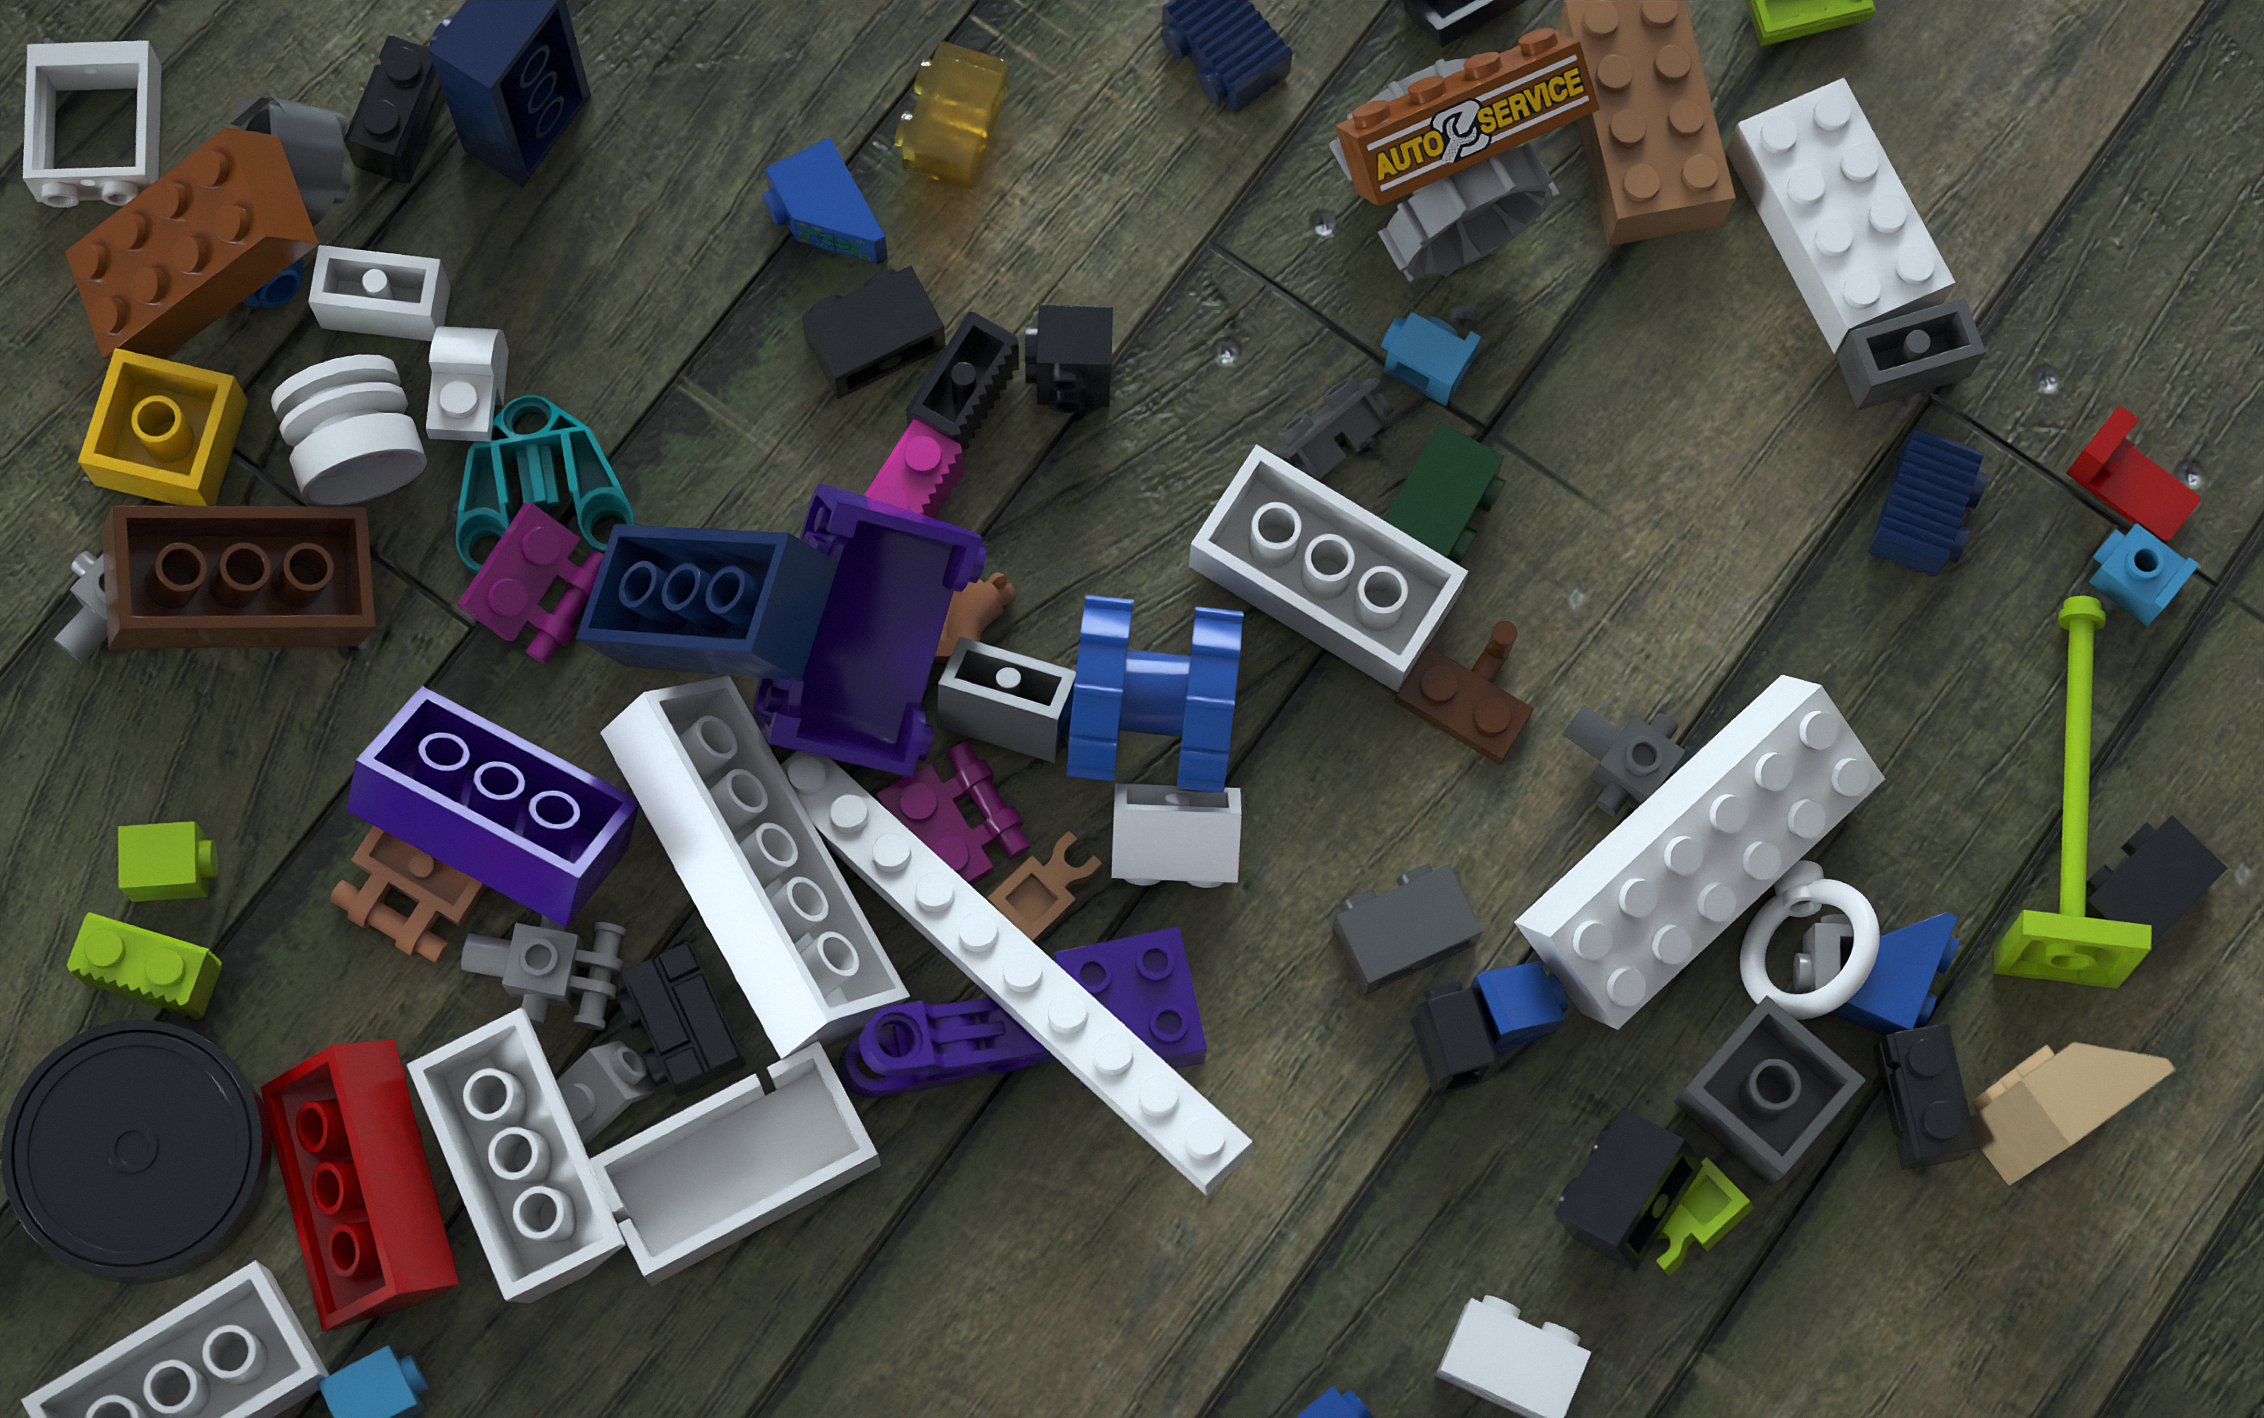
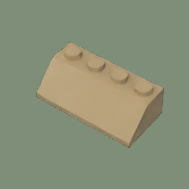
M2075 1042L2055 1055L2050 1047L2046 1045L1971 1101L1978 1113L1971 1117L1977 1145L2008 1186H2010L2076 1143L2176 1069L2166 1058Z

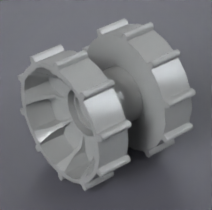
M1440 59L1433 66L1418 71L1399 82L1393 81L1389 83L1386 90L1369 102L1377 100L1390 102L1408 94V87L1421 79L1432 76L1445 78L1464 70L1463 64L1468 59H1456L1446 62L1444 59ZM1352 113L1347 115L1348 120L1353 118ZM1337 137L1328 145L1347 179L1352 183L1353 180L1339 137ZM1526 143L1521 147L1511 148L1413 191L1412 194L1414 196L1408 201L1398 204L1399 210L1391 218L1388 226L1380 230L1378 234L1399 271L1404 272L1410 284L1422 278H1432L1440 275L1448 277L1455 270L1472 264L1489 254H1496L1500 247L1517 237L1529 226L1537 224L1540 221L1538 218L1546 210L1551 200L1560 196V193L1531 144Z

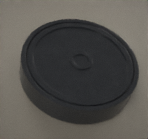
M153 1020L119 1021L101 1025L71 1038L51 1052L32 1071L20 1088L7 1117L1 1150L2 1173L6 1192L17 1218L30 1236L49 1254L76 1270L105 1281L123 1284L155 1283L179 1277L205 1265L221 1254L243 1232L254 1216L267 1186L271 1168L272 1141L268 1116L255 1086L245 1072L214 1043L193 1031L170 1023Z

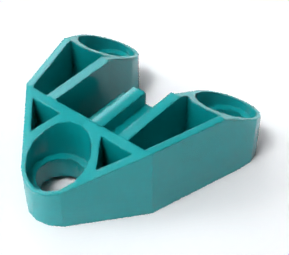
M524 395L513 399L494 418L491 442L475 441L468 449L457 514L456 548L466 570L473 577L477 575L483 566L471 558V549L474 543L486 536H494L501 539L515 518L507 464L517 463L523 504L533 503L542 511L548 512L550 507L560 506L561 504L553 456L564 455L569 492L576 509L580 530L590 552L597 550L604 554L607 544L598 542L592 536L593 527L600 518L607 515H615L622 518L627 525H637L630 504L592 430L543 397ZM537 412L548 420V424L538 432L529 435L514 433V425L522 414Z

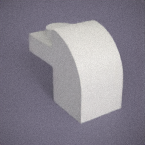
M438 326L435 330L429 355V364L432 370L426 431L429 439L491 442L495 405L503 406L509 354L505 335L501 329Z

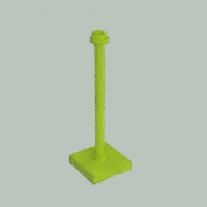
M2074 596L2067 598L2064 601L2063 609L2058 614V624L2060 627L2069 630L2059 914L2023 910L1994 949L1993 974L2118 989L2151 950L2152 925L2085 917L2094 631L2102 629L2106 623V614L2101 610V602L2094 597Z

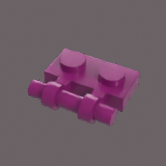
M524 503L457 606L504 640L514 641L524 624L527 625L537 635L529 645L526 653L539 663L547 665L557 648H565L574 635L575 631L572 625L589 600L604 554L597 550H592L581 568L568 560V557L580 541V538L533 503ZM556 579L566 586L567 589L552 612L548 613L538 606V603L553 580Z
M963 742L946 754L957 772L953 778L942 783L931 763H928L914 771L913 777L906 776L876 793V797L886 810L971 886L994 873L993 865L983 850L1000 842L1009 859H1014L1027 852L1031 845L1020 829L1024 822L1014 806H1006L993 785L992 780L995 774L985 759L978 760L968 742ZM969 795L972 796L986 819L983 824L972 830L955 805V803Z

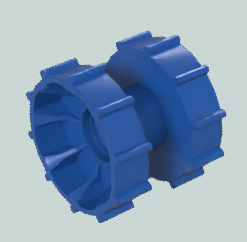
M1094 595L1085 596L1074 684L1066 776L1114 781L1120 731L1182 737L1177 788L1224 793L1235 705L1243 611L1196 607L1191 655L1186 656L1130 650L1129 643L1134 600Z

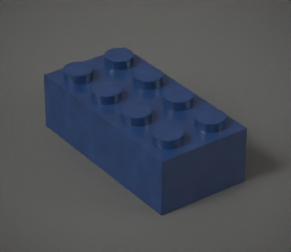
M466 0L453 18H445L432 35L429 53L464 151L523 187L591 97L566 0Z
M614 524L576 640L626 667L801 681L839 563L791 533Z

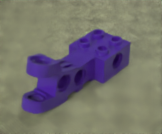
M1179 926L1054 952V962L1173 1070L1205 1062L1207 1047ZM991 997L933 1006L920 1001L890 1006L875 1014L865 1025L862 1033L856 1035L843 1048L839 1058V1074L844 1085L851 1092L861 1097L877 1098L962 1083L966 1079L999 1072L1000 1074L1024 1070L1027 1066L1058 1059ZM886 1025H894L893 1027L881 1028ZM859 1050L864 1062L873 1071L886 1076L885 1078L872 1080L865 1077L859 1071L856 1064V1056ZM1079 1079L1081 1089L1089 1088Z

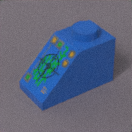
M830 137L765 168L769 191L762 194L763 201L775 224L780 226L787 223L796 241L875 264L888 259L886 237Z

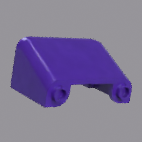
M821 483L817 485L811 497L799 539L839 563L802 680L760 678L755 694L753 717L768 744L913 777L917 760L924 761L927 758L932 744L933 726L925 723V713L921 708V702L953 592H962L968 582L976 583L979 580L985 562V547L980 546L982 538L974 531Z

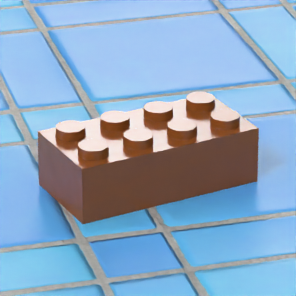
M225 127L67 249L65 254L102 358L112 359L114 350L117 348L165 359L319 245L280 138L278 136Z

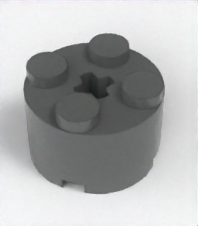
M261 95L249 96L239 105L230 122L231 125L240 126L239 130L278 136L280 138L312 226L318 224L326 216L333 203L341 204L346 200L351 178L348 169L343 167V140L346 135L347 123L342 113L331 111L324 107Z

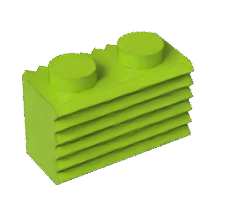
M88 912L70 954L67 967L70 973L88 988L94 986L99 991L106 989L111 995L118 993L122 998L129 996L135 1002L141 1000L147 1006L154 1004L159 1010L165 1007L170 1013L177 1011L183 1017L189 1015L196 1021L204 1017L221 971L222 962L207 948Z

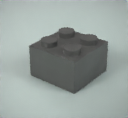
M1766 995L1676 1098L1674 1103L1769 1186H1772L1786 1174L1866 1079Z

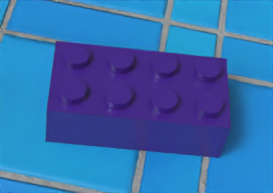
M422 686L356 759L346 811L567 928L628 851L640 803L637 798Z

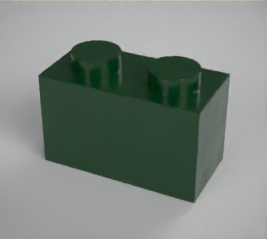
M1439 421L1383 520L1445 558L1452 559L1461 564L1478 531L1469 527L1479 508L1490 513L1506 484V480L1498 476L1504 455Z

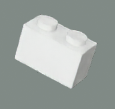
M319 245L308 303L322 329L432 341L437 327L444 326L451 285L440 259Z
M1115 783L1111 878H1124L1127 882L1135 885H1153L1161 880L1187 881L1193 886L1202 888L1217 887L1222 885L1223 882L1238 883L1241 831L1240 788H1224V793L1181 789L1177 788V786Z
M1485 1295L1482 1302L1471 1298L1463 1309L1435 1377L1525 1418H1564L1591 1354L1590 1351L1577 1346L1580 1337L1574 1332L1550 1322H1544L1542 1329H1539L1519 1320L1518 1317L1521 1310L1499 1298Z

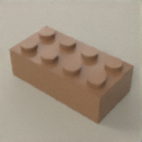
M1564 0L1556 30L1580 41L1600 109L1577 120L1608 246L1724 226L1736 197L1686 0Z

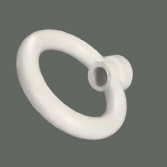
M1801 860L1797 861L1774 883L1776 895L1763 905L1751 921L1745 933L1740 952L1741 977L1746 990L1755 1003L1758 1005L1768 995L1796 1020L1811 1019L1827 1014L1854 996L1872 971L1880 941L1877 917L1864 895L1848 884L1832 879H1824L1823 869L1819 864ZM1822 904L1838 907L1849 917L1854 932L1852 952L1841 972L1824 987L1806 994H1789L1776 988L1768 978L1765 968V955L1768 943L1778 926L1788 916L1805 917L1815 914L1821 909Z

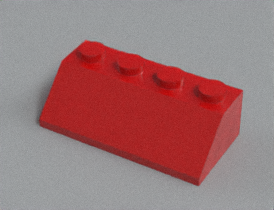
M395 1040L331 1045L261 1086L260 1090L322 1332L336 1330L422 1304L459 1285L454 1255L449 1247L438 1205V1194L432 1183L422 1145V1134L416 1123L406 1085L405 1070L401 1065Z

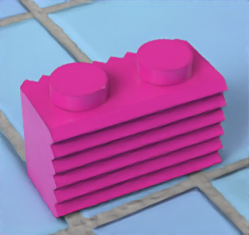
M913 419L864 496L931 518L938 516V508L945 506L944 498L951 496V488L957 486V478L964 476L961 445L919 420Z

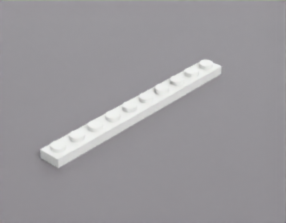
M797 750L780 765L823 843L1205 1195L1209 1194L1253 1153V1143L1242 1131L828 757Z

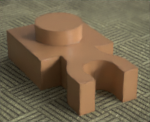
M1067 831L1057 841L1051 860L1045 866L1031 855L987 897V901L1034 944L1076 905V898L1068 889L1071 886L1088 882L1102 869V863L1094 855L1082 867L1075 868L1066 863L1065 855L1077 845V838L1070 831Z

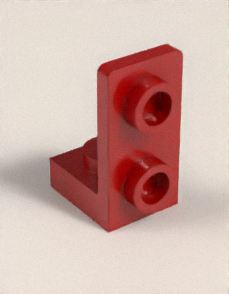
M2119 405L2066 474L2134 525L2138 523L2161 542L2167 544L2199 504L2200 497L2134 448L2135 444L2128 440L2126 436L2139 419Z

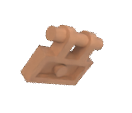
M373 825L351 859L355 866L369 873L370 877L361 890L341 880L334 888L330 896V902L348 912V920L366 929L371 925L395 939V947L411 957L419 953L438 964L448 952L450 942L431 932L433 925L439 916H442L457 926L462 927L488 886ZM392 888L418 902L409 918L384 904V900Z

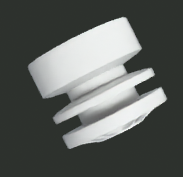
M360 354L335 358L308 367L289 377L275 389L270 401L274 413L281 423L279 428L287 445L294 447L289 459L300 493L306 503L315 506L339 507L365 502L386 495L408 484L423 472L428 461L413 419L403 415L408 402L402 387H399L401 381L393 360L381 355Z

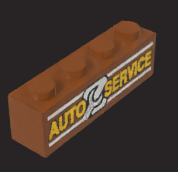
M1552 28L1534 30L1523 35L1518 40L1519 46L1500 54L1497 52H1487L1476 55L1463 64L1464 70L1445 78L1432 76L1421 79L1408 87L1409 93L1390 102L1385 100L1372 101L1356 108L1352 112L1353 118L1335 125L1356 193L1378 207L1600 110L1580 41Z

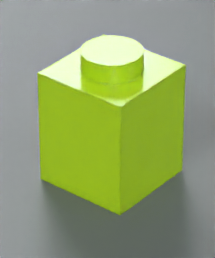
M195 821L118 826L119 889L132 902L208 897V878L216 877L218 873L217 847L215 841L208 840V836Z

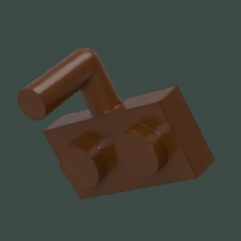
M1500 621L1495 624L1485 649L1471 671L1427 645L1397 693L1394 702L1501 765L1534 710L1533 707L1492 684L1509 657L1516 640L1517 629L1515 625L1509 621Z

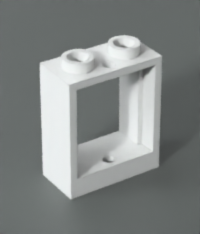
M149 41L27 44L23 180L37 202H43L53 207L66 208L77 205L79 201L104 200L109 204L124 206L159 179L161 64ZM137 88L135 167L54 169L56 91Z

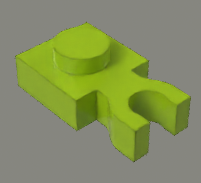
M1708 1157L1701 1162L1703 1165L1702 1169L1656 1239L1670 1240L1669 1250L1656 1260L1668 1276L1682 1265L1688 1247L1695 1240L1708 1251L1754 1209L1751 1201Z

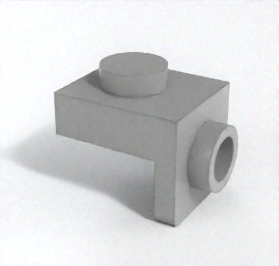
M1846 914L1821 917V923H1814L1803 935V953H1796L1793 964V985L1795 991H1803V994L1816 991L1831 982L1841 972L1840 950H1852L1854 943L1852 923Z
M622 1041L589 1049L556 1080L582 1144L591 1142L631 1103L646 1099L657 1090L656 1085L647 1074V1067L642 1058Z

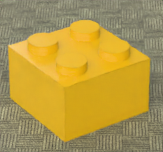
M115 348L78 463L95 486L179 506H215L248 400L236 378L232 375Z

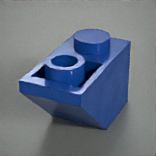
M1944 912L1881 936L1876 961L1867 980L1854 996L1840 1007L1831 1011V1013L1883 1036L1912 1030L1913 1028L1925 1027L1936 1002V996L1928 993L1935 972L1946 973L1959 944L1958 939L1950 936L1957 917Z

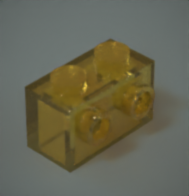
M942 40L939 41L933 60L924 58L919 67L914 92L920 94L914 112L906 110L903 112L896 131L895 145L901 147L904 170L964 189H972L1009 87L1008 61Z

